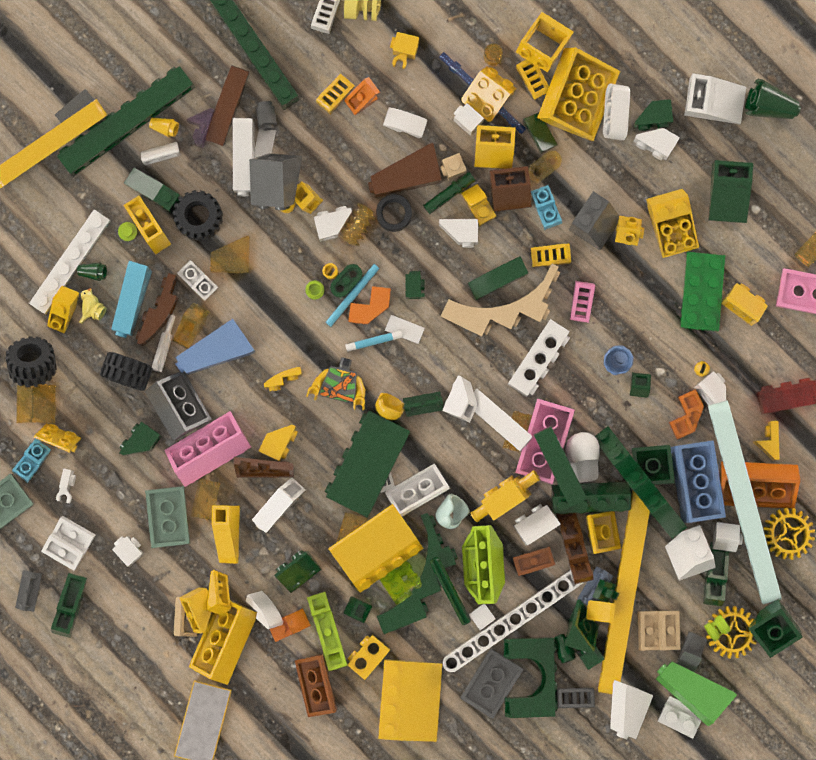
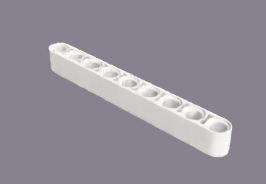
M570 569L447 654L443 659L444 669L448 672L457 671L583 583H574ZM562 580L568 583L566 591L558 589V583ZM546 591L552 594L550 602L542 600V594ZM530 602L536 604V611L534 613L526 611V605ZM514 613L519 614L521 617L518 624L510 622V616ZM498 624L503 625L505 628L502 635L494 633V628ZM482 635L487 636L489 639L486 646L478 644V639ZM469 646L473 649V654L470 657L462 655L464 647ZM448 658H455L457 660V665L454 668L446 666Z

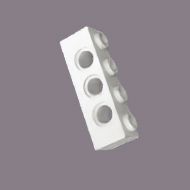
M550 319L508 385L526 397L529 393L533 395L539 386L536 382L539 378L544 379L549 371L546 368L549 362H555L559 356L557 350L560 346L565 347L570 339L567 336L570 331ZM548 338L555 340L556 346L554 348L546 346L545 341ZM542 354L545 357V363L538 364L535 361V356ZM525 371H533L535 378L527 380L524 376Z

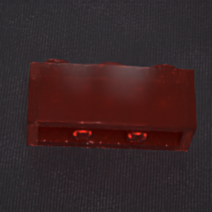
M810 378L800 379L798 384L793 385L791 381L780 383V387L773 388V385L761 387L762 391L757 392L761 415L816 404V380L811 381Z

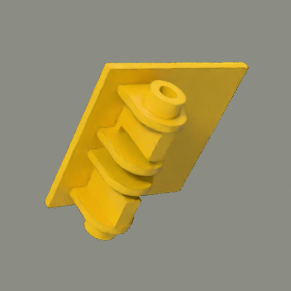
M47 423L34 435V438L69 453H75L77 449L76 444L81 440V437H78L74 432L64 431L54 424Z

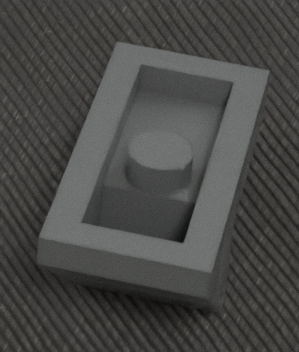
M688 632L676 664L695 672L702 660L701 655L708 639Z

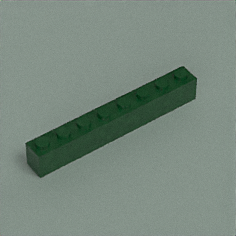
M209 0L282 109L286 110L298 102V94L233 0Z
M180 66L171 68L164 78L156 79L152 82L149 89H143L138 92L134 100L123 103L119 111L116 113L111 112L105 117V121L101 124L93 125L90 128V132L86 135L78 136L74 140L75 143L71 146L67 145L59 151L60 154L57 157L72 177L143 127L152 117L158 116L195 88Z

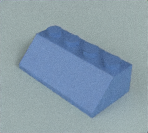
M714 441L671 447L681 520L684 523L726 517Z

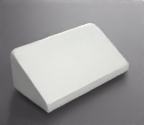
M174 142L142 151L141 160L143 164L149 165L180 156L178 143Z

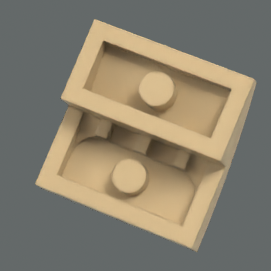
M638 611V649L640 651L680 650L679 611Z

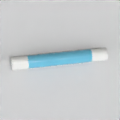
M401 330L345 345L347 352L403 338Z

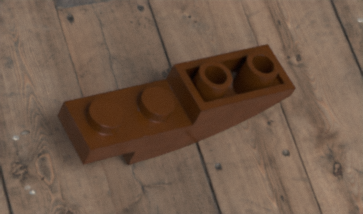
M168 273V276L163 278L161 284L163 291L161 295L157 296L155 302L157 309L149 307L148 311H144L142 329H138L136 334L138 345L144 346L162 330L168 322L170 315H172L179 300L176 295H173L178 279L176 275Z

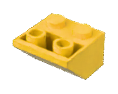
M477 125L474 167L512 168L515 128Z

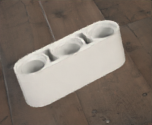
M609 84L607 86L603 136L605 138L625 140L627 136L630 88L628 86Z

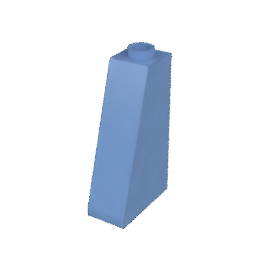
M231 319L175 357L178 361L175 364L181 373L185 371L189 375L255 353V350L234 319Z

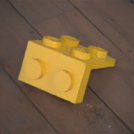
M486 66L478 73L461 100L465 105L466 103L469 104L486 121L491 122L517 88L514 87L510 80L498 75L499 73L496 69Z

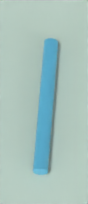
M375 264L372 265L325 322L327 325L332 327L380 269Z

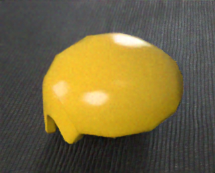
M381 393L375 404L378 414L387 420L400 418L404 412V403L388 393Z

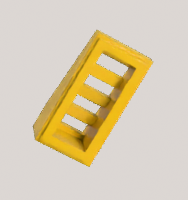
M527 59L518 63L516 69L533 99L536 100L547 94L549 85L540 68ZM532 65V68L526 71L523 70V68ZM534 71L536 72V74L532 77H527V75H529L530 73ZM538 78L540 79L539 82H537V83L531 85L530 82H532V81H534V80H536V79H538ZM541 85L544 86V88H542L541 90L537 92L534 91L535 88Z
M339 74L316 99V103L331 115L355 85L342 74ZM340 81L348 87L346 90L338 84ZM335 86L343 92L341 95L334 90ZM332 92L338 98L335 100L329 93ZM324 99H329L332 105H329Z
M570 244L531 248L532 267L570 264ZM564 249L565 259H561L560 250ZM552 250H556L557 260H553ZM541 251L542 262H538L537 252ZM545 251L549 253V261L545 259Z
M212 570L207 609L221 615L231 610L228 575Z

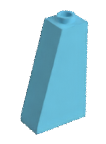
M132 261L128 262L111 328L116 332L115 335L123 338H126L127 335L133 336L152 274V270L148 266Z

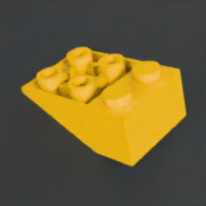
M683 189L646 199L662 258L699 248L689 197Z

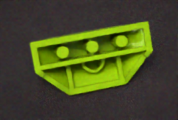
M491 525L473 526L462 545L464 585L476 599L477 604H495L505 585L503 544Z

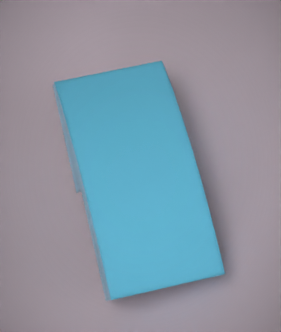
M549 186L531 191V196L544 230L562 224V219Z
M35 438L12 472L28 483L42 465L51 449Z

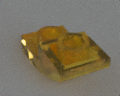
M816 232L794 254L808 268L816 261Z

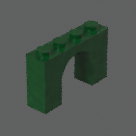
M503 638L504 658H529L538 665L541 673L539 687L534 693L523 697H505V717H555L558 704L555 700L557 664L554 661V653H556L554 638Z

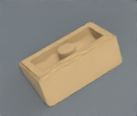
M176 597L174 636L197 637V633H194L179 597Z

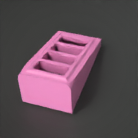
M575 281L570 320L589 323L595 290L594 283ZM579 288L589 289V293L579 291ZM578 296L588 297V300L578 299ZM577 303L587 305V308L576 306ZM575 311L586 312V316L577 315Z

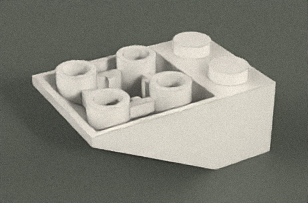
M692 74L689 80L684 116L741 124L746 87L712 76Z

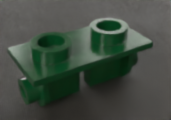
M441 392L403 398L406 417L443 411Z

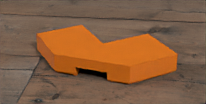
M372 286L370 305L351 303L348 322L368 325L389 308L391 288Z
M696 389L678 397L686 415L669 422L677 440L696 431L704 408Z

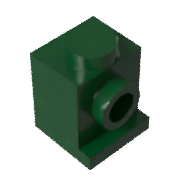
M409 271V274H405L406 299H425V293H421V291H425V279H421V271Z
M596 646L594 653H587L581 650L576 652L587 670L605 660Z

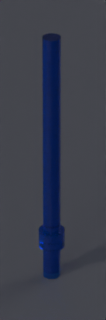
M445 52L439 56L449 66V70L453 74L456 73L469 86L472 84L474 79L461 68L462 66L457 61L454 62ZM503 106L498 113L522 135L527 129Z

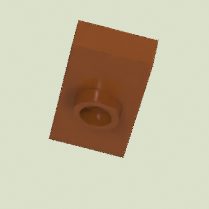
M550 547L513 557L518 576L555 565Z

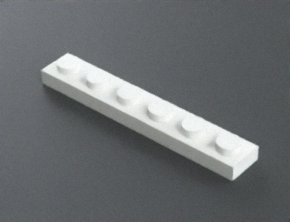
M93 210L30 301V305L45 315L48 313L55 294L61 286L66 287L77 271L78 265H81L111 222L108 218Z

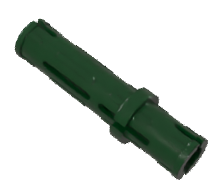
M468 171L458 180H453L451 185L423 204V207L430 215L451 198L463 193V190L476 180Z

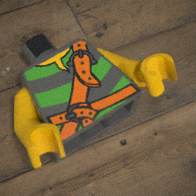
M341 357L339 368L330 366L329 369H324L315 378L306 394V397L309 394H314V400H317L319 394L321 397L351 403L354 410H356L357 405H361L362 410L365 409V387L362 378L357 376V372L350 371L352 360Z

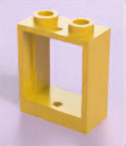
M541 12L521 40L516 53L535 64L538 68L548 72L570 41L574 32ZM537 30L560 44L551 58L528 44Z

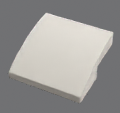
M62 516L53 533L48 537L41 552L75 571L91 545L95 534Z

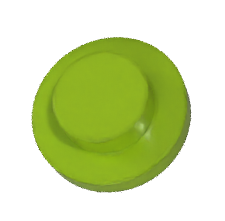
M125 222L119 226L118 235L124 241H132L137 236V228L133 223Z
M316 280L310 281L305 288L306 295L313 300L320 299L325 291L323 284Z

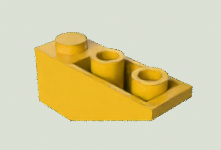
M212 505V529L219 563L238 564L240 506Z

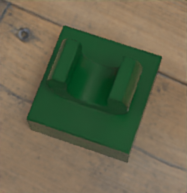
M600 579L592 597L606 602H610L611 598L617 600L619 593L615 591L617 584Z

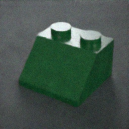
M779 599L764 607L748 627L770 658L803 638L799 626Z

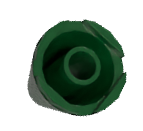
M758 78L755 80L754 83L757 85L754 89L750 88L746 98L745 109H748V112L745 113L747 115L793 119L799 115L801 110L799 101L763 79Z

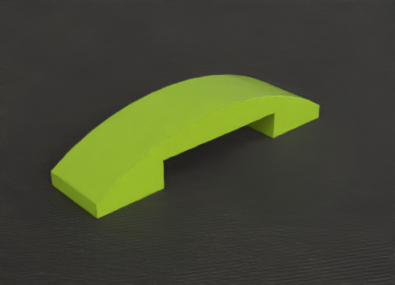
M326 592L307 597L328 671L348 666Z

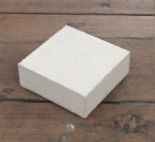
M482 604L469 614L479 630L495 620V617L485 604Z

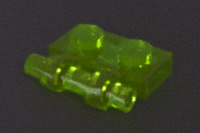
M405 561L399 569H394L385 577L379 579L396 605L412 595V592L409 590L414 586L418 589L422 586L419 575L412 570L413 567L408 561ZM407 575V580L403 581L402 577Z

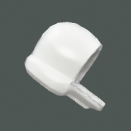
M588 432L574 434L567 440L564 446V453L579 483L594 481L598 478V460L600 455L598 440Z

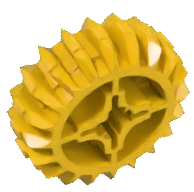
M784 508L783 513L781 510H776L778 517L770 514L773 521L766 520L765 523L770 526L763 527L764 531H768V534H764L765 538H769V541H766L767 545H772L769 548V552H773L776 549L774 556L778 557L782 553L781 557L784 560L787 558V555L790 560H794V553L797 558H801L800 551L807 554L808 551L805 546L812 548V544L808 543V541L815 540L814 537H810V533H815V530H809L813 522L806 523L809 516L801 518L803 511H799L796 515L795 508L791 509L790 514L788 508ZM785 518L795 519L799 522L800 526L791 527ZM780 521L781 532L774 537V529ZM787 528L788 531H795L790 535V539L789 537H782L787 533ZM803 531L802 542L797 546V535ZM787 541L791 545L792 550L783 549L777 542Z
M725 606V613L722 609H718L719 615L723 618L731 616L728 626L730 629L734 627L733 630L741 632V634H733L731 638L730 634H724L727 639L726 643H728L727 648L719 640L715 642L713 640L708 643L709 646L716 644L713 651L717 652L721 649L720 656L722 657L727 652V658L731 659L732 653H734L735 658H739V651L745 656L746 651L744 649L752 651V647L749 644L756 645L757 643L755 640H752L753 635L748 629L754 618L748 620L751 613L747 612L743 615V608H740L737 613L736 606L732 607L731 612L729 606ZM713 613L712 617L715 619L717 615ZM737 617L745 623L747 631L738 628ZM709 634L706 635V638H707V639H711V637L709 636ZM738 637H746L740 646L733 648Z

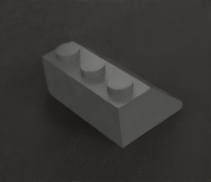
M180 371L159 380L145 390L146 395L173 441L212 420L185 372L181 373Z

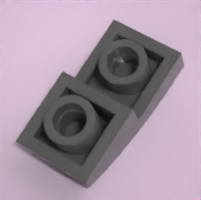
M84 89L59 110L55 116L62 123L95 99Z

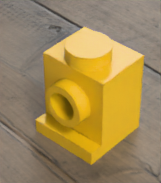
M302 181L297 184L294 201L303 211L311 214L323 202V199L308 184Z

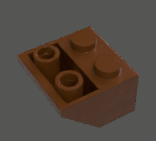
M528 166L490 170L489 177L494 212L532 207Z

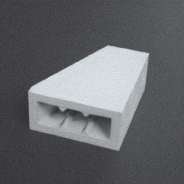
M291 477L273 494L252 521L257 528L267 533L306 490Z
M614 680L610 729L617 731V736L626 740L628 736L636 739L653 695Z

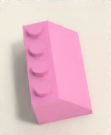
M537 399L528 433L533 438L522 449L515 473L526 476L535 470L541 482L553 485L555 477L533 434L551 426L563 449L574 415V409Z
M229 411L164 451L174 472L186 487L229 462L234 457L244 453L251 446L233 414Z

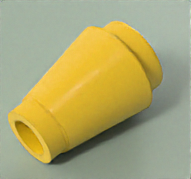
M152 117L149 128L170 138L177 135L179 123L175 122L174 119Z

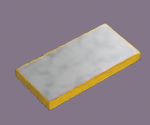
M194 680L174 757L186 760H214L232 692L231 689Z

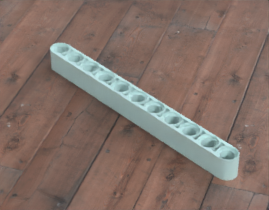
M726 400L709 405L710 417L761 602L764 605L777 599L782 600L729 403Z

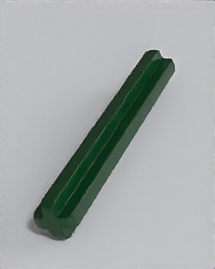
M439 557L432 558L430 564L461 624L466 625L470 623L471 619Z

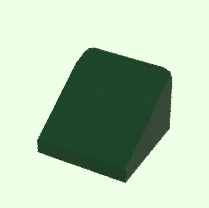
M632 372L630 396L648 398L651 388V374Z
M351 596L343 613L365 623L372 605Z

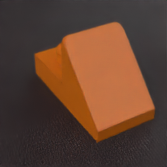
M368 77L344 101L353 114L357 115L378 99L377 95L380 91Z
M302 608L283 617V625L271 628L270 631L275 642L311 625Z

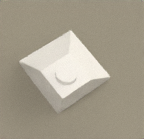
M713 371L694 386V389L697 390L708 406L726 401L725 380L719 373L716 374Z

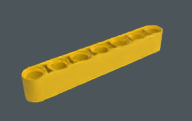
M94 100L0 165V188L107 116L108 114L98 100Z

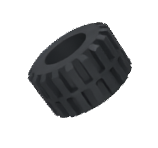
M192 190V193L187 192L183 198L180 197L178 204L175 203V211H173L174 222L184 236L191 240L200 241V239L207 240L209 236L213 237L214 233L219 231V226L223 222V212L218 201L211 194H207L202 190L200 192ZM198 205L205 206L209 211L207 221L199 226L191 225L187 220L190 209Z
M30 336L26 339L21 338L20 341L16 340L13 342L14 345L8 347L5 359L10 379L14 383H18L19 386L25 385V387L29 388L30 386L38 387L39 384L44 385L46 381L52 379V376H55L57 364L54 349L46 339L41 340V337L33 338V336Z
M107 352L100 375L118 384L139 391H145L153 368L130 357L115 352Z

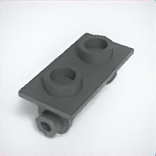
M23 570L15 608L23 611H35L42 577L41 573Z

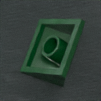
M670 445L631 449V456L654 485L675 483Z
M579 599L576 601L569 620L564 645L587 653H594L599 625L596 621L586 619L587 608Z

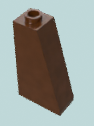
M434 143L426 145L370 176L371 182H368L370 193H374L375 198L442 183Z

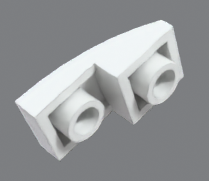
M389 107L383 126L397 132L403 131L421 138L427 119Z
M191 260L177 272L204 301L218 288Z
M263 591L247 595L246 602L258 612L256 619L263 626L271 629L283 625L280 613Z

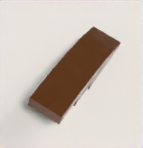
M231 65L205 140L221 146L225 145L250 71Z
M556 513L557 520L561 524L559 528L574 583L579 584L594 580L576 513Z

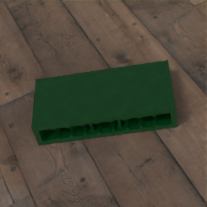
M371 411L362 415L359 421L361 427L359 431H354L350 440L353 443L350 449H345L342 455L344 461L341 466L337 465L333 473L336 477L333 483L329 482L325 489V493H327L326 498L367 518L410 434L409 430Z

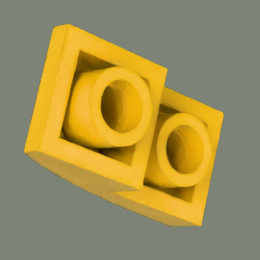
M301 367L288 369L273 376L264 383V388H269V391L281 390L280 387L284 386V378H287V381L299 380L298 376H302Z

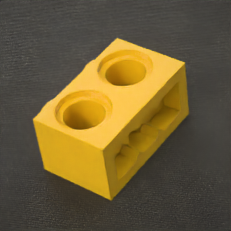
M373 634L371 637L366 636L360 643L362 648L358 652L354 650L347 658L350 661L347 665L364 680L390 651ZM376 643L379 646V651L376 654L370 653L368 650L369 644ZM358 658L366 660L367 665L365 668L360 669L356 666Z

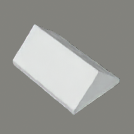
M434 463L386 491L385 494L403 517L450 488Z

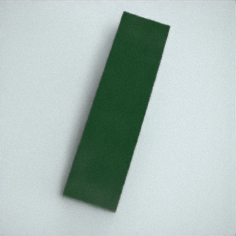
M549 426L533 434L569 507L586 500L587 497L552 427Z

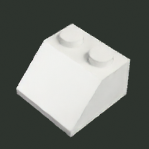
M540 504L531 510L533 514L528 517L524 514L515 520L517 524L514 525V528L525 545L531 544L561 525L547 505L542 507Z
M700 525L682 531L665 546L679 581L715 568L713 554Z

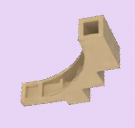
M551 264L544 281L531 293L511 304L493 308H476L462 305L449 299L441 317L480 336L488 334L492 326L489 323L490 320L509 329H512L513 326L517 327L521 319L518 316L519 312L538 322H541L542 319L546 320L550 310L547 309L548 304L542 302L543 298L548 299L552 290L549 286L552 281L556 282L560 274L557 271L558 266Z

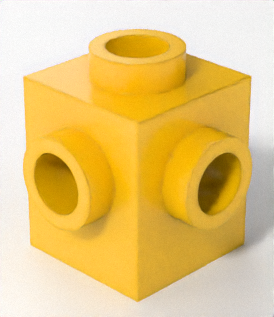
M619 216L615 242L638 246L639 238L643 239L645 229L641 227L642 219Z

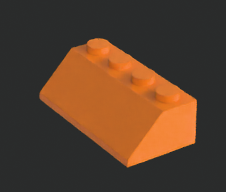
M721 461L719 477L723 502L725 506H735L724 464ZM745 462L757 507L795 508L800 485L798 465Z

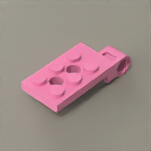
M785 268L782 269L776 307L816 314V299L812 296L813 291L816 290V275ZM795 286L803 288L802 296L794 294Z

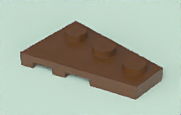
M234 457V468L237 478L294 477L293 463Z

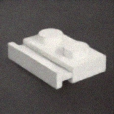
M671 696L668 697L657 720L690 738H694L701 723V720L679 700Z

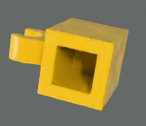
M397 32L396 37H392L390 48L393 49V55H397L392 61L393 67L396 66L397 61H402V69H405L407 58L415 60L419 37Z

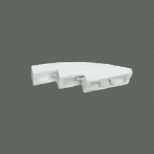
M476 389L474 395L478 406L475 413L521 452L533 436L482 392Z

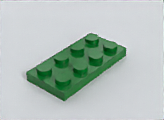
M686 253L680 328L719 331L725 255Z

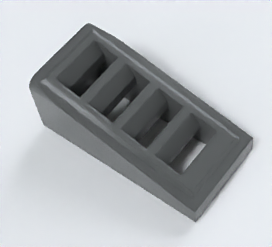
M557 688L555 700L557 701L558 708L595 707L594 688ZM568 692H571V704H569ZM576 692H579V704H577ZM584 692H587V703L584 704Z

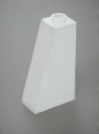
M233 118V191L237 193V196L242 197L251 194L249 159L254 158L255 125L251 118Z

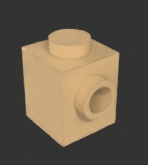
M460 153L442 160L440 170L443 177L447 176L448 181L466 174L467 170Z

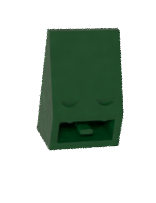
M720 160L713 162L708 221L747 223L753 179V163Z
M301 550L291 557L293 560L291 563H283L275 569L278 573L274 576L290 593L294 592L322 570L309 551L303 552Z

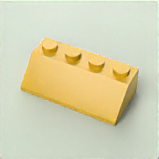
M231 600V610L221 615L212 612L206 631L203 633L189 665V668L205 677L228 685L257 616V612Z

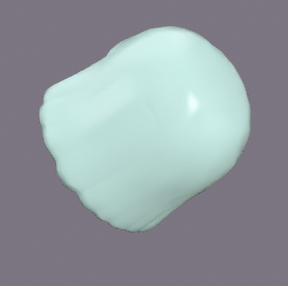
M448 494L438 507L435 517L442 527L454 529L459 526L470 511L467 504L460 497Z

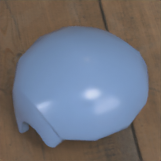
M621 345L611 347L604 356V366L613 375L626 373L633 365L631 351Z

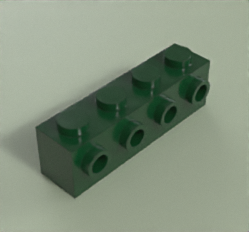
M627 482L580 484L587 499L572 507H569L559 485H551L553 514L603 513L605 511L623 512L631 510V492Z

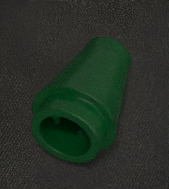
M101 262L78 265L77 274L78 276L96 281L105 280L107 266Z
M565 634L554 637L558 660H561L562 664L576 659L574 648L564 645Z

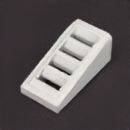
M320 0L311 23V29L330 34L340 0H331L335 2L334 5L325 3V0ZM325 6L331 8L332 12L322 9V7ZM320 13L330 15V17L320 16ZM318 19L328 22L327 25L319 23Z

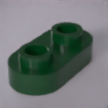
M356 264L347 265L331 283L330 289L332 294L337 298L346 297L361 280V268ZM351 271H355L357 275L356 277L351 278L349 276V273ZM339 285L344 287L342 292L337 291Z

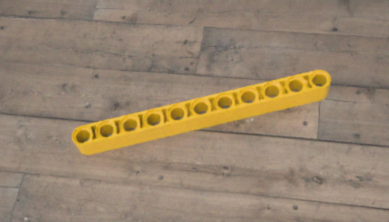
M633 489L631 493V510L628 511L616 580L617 586L615 591L619 593L617 600L613 599L615 604L613 623H609L603 655L605 660L602 661L598 692L611 695L613 694L614 680L621 682L650 513Z

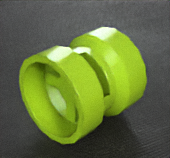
M721 615L717 616L712 623L708 622L704 625L705 630L714 642L720 639L722 634H727L731 631Z

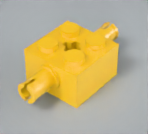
M533 470L523 478L520 476L516 478L510 476L499 484L501 488L498 489L495 486L483 494L485 497L481 501L483 505L470 512L472 518L479 522L482 518L490 515L494 521L532 495L528 488L537 481H540L537 472Z

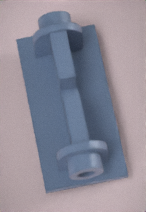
M597 566L593 571L594 580L586 583L577 600L581 599L587 606L589 600L599 601L592 597L599 580L611 581L613 578L611 574Z

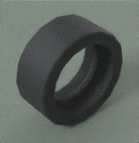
M396 194L387 195L382 198L376 209L378 223L382 228L391 232L401 231L406 228L411 222L412 209L408 200ZM389 203H399L405 209V217L398 224H390L383 217V209Z

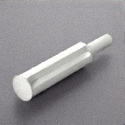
M170 315L166 330L161 334L152 364L153 371L162 372L173 336L171 335V330L175 320L174 315Z

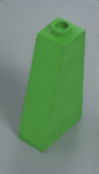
M674 662L668 665L664 663L657 671L659 675L656 680L707 726L713 724L737 696L733 691Z

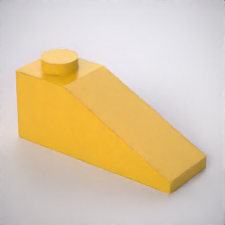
M140 195L123 205L155 255L171 245Z

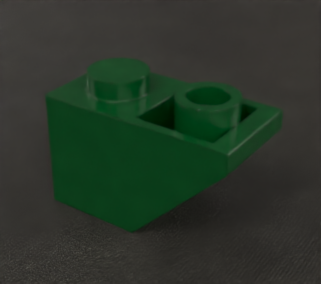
M671 99L652 101L634 122L633 129L647 131L650 130V127H657V129L669 128L673 123Z
M144 422L136 423L131 430L132 435L129 440L125 439L120 445L121 451L119 454L128 456L151 452L162 435Z

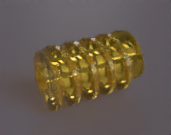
M357 203L356 206L359 210H353V214L356 217H349L351 223H345V227L348 230L342 229L341 233L343 236L339 237L351 245L360 247L357 239L364 240L361 233L367 234L368 231L365 229V226L371 227L372 225L369 220L375 221L376 218L372 215L374 212L371 209Z

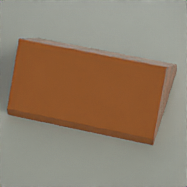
M324 654L295 660L308 717L337 712Z

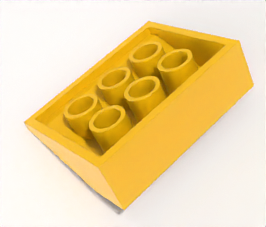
M576 47L564 48L537 118L554 127L594 141L604 115L607 86L609 84H616L620 71Z
M392 504L328 549L361 593L376 581L385 577L389 572L401 566L412 556L417 555L424 548Z
M384 660L378 739L437 742L442 663Z

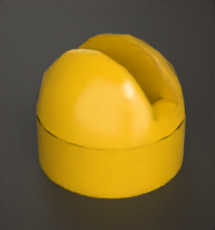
M328 263L323 267L322 272L327 279H335L338 276L339 270L335 264Z
M700 361L695 365L694 372L697 376L704 377L710 372V366L707 362ZM705 364L706 366L702 374L700 373L702 365Z

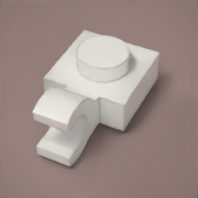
M63 469L59 485L60 490L56 496L57 501L61 500L62 495H66V503H71L72 495L69 493L70 486H74L76 475H73L74 471Z

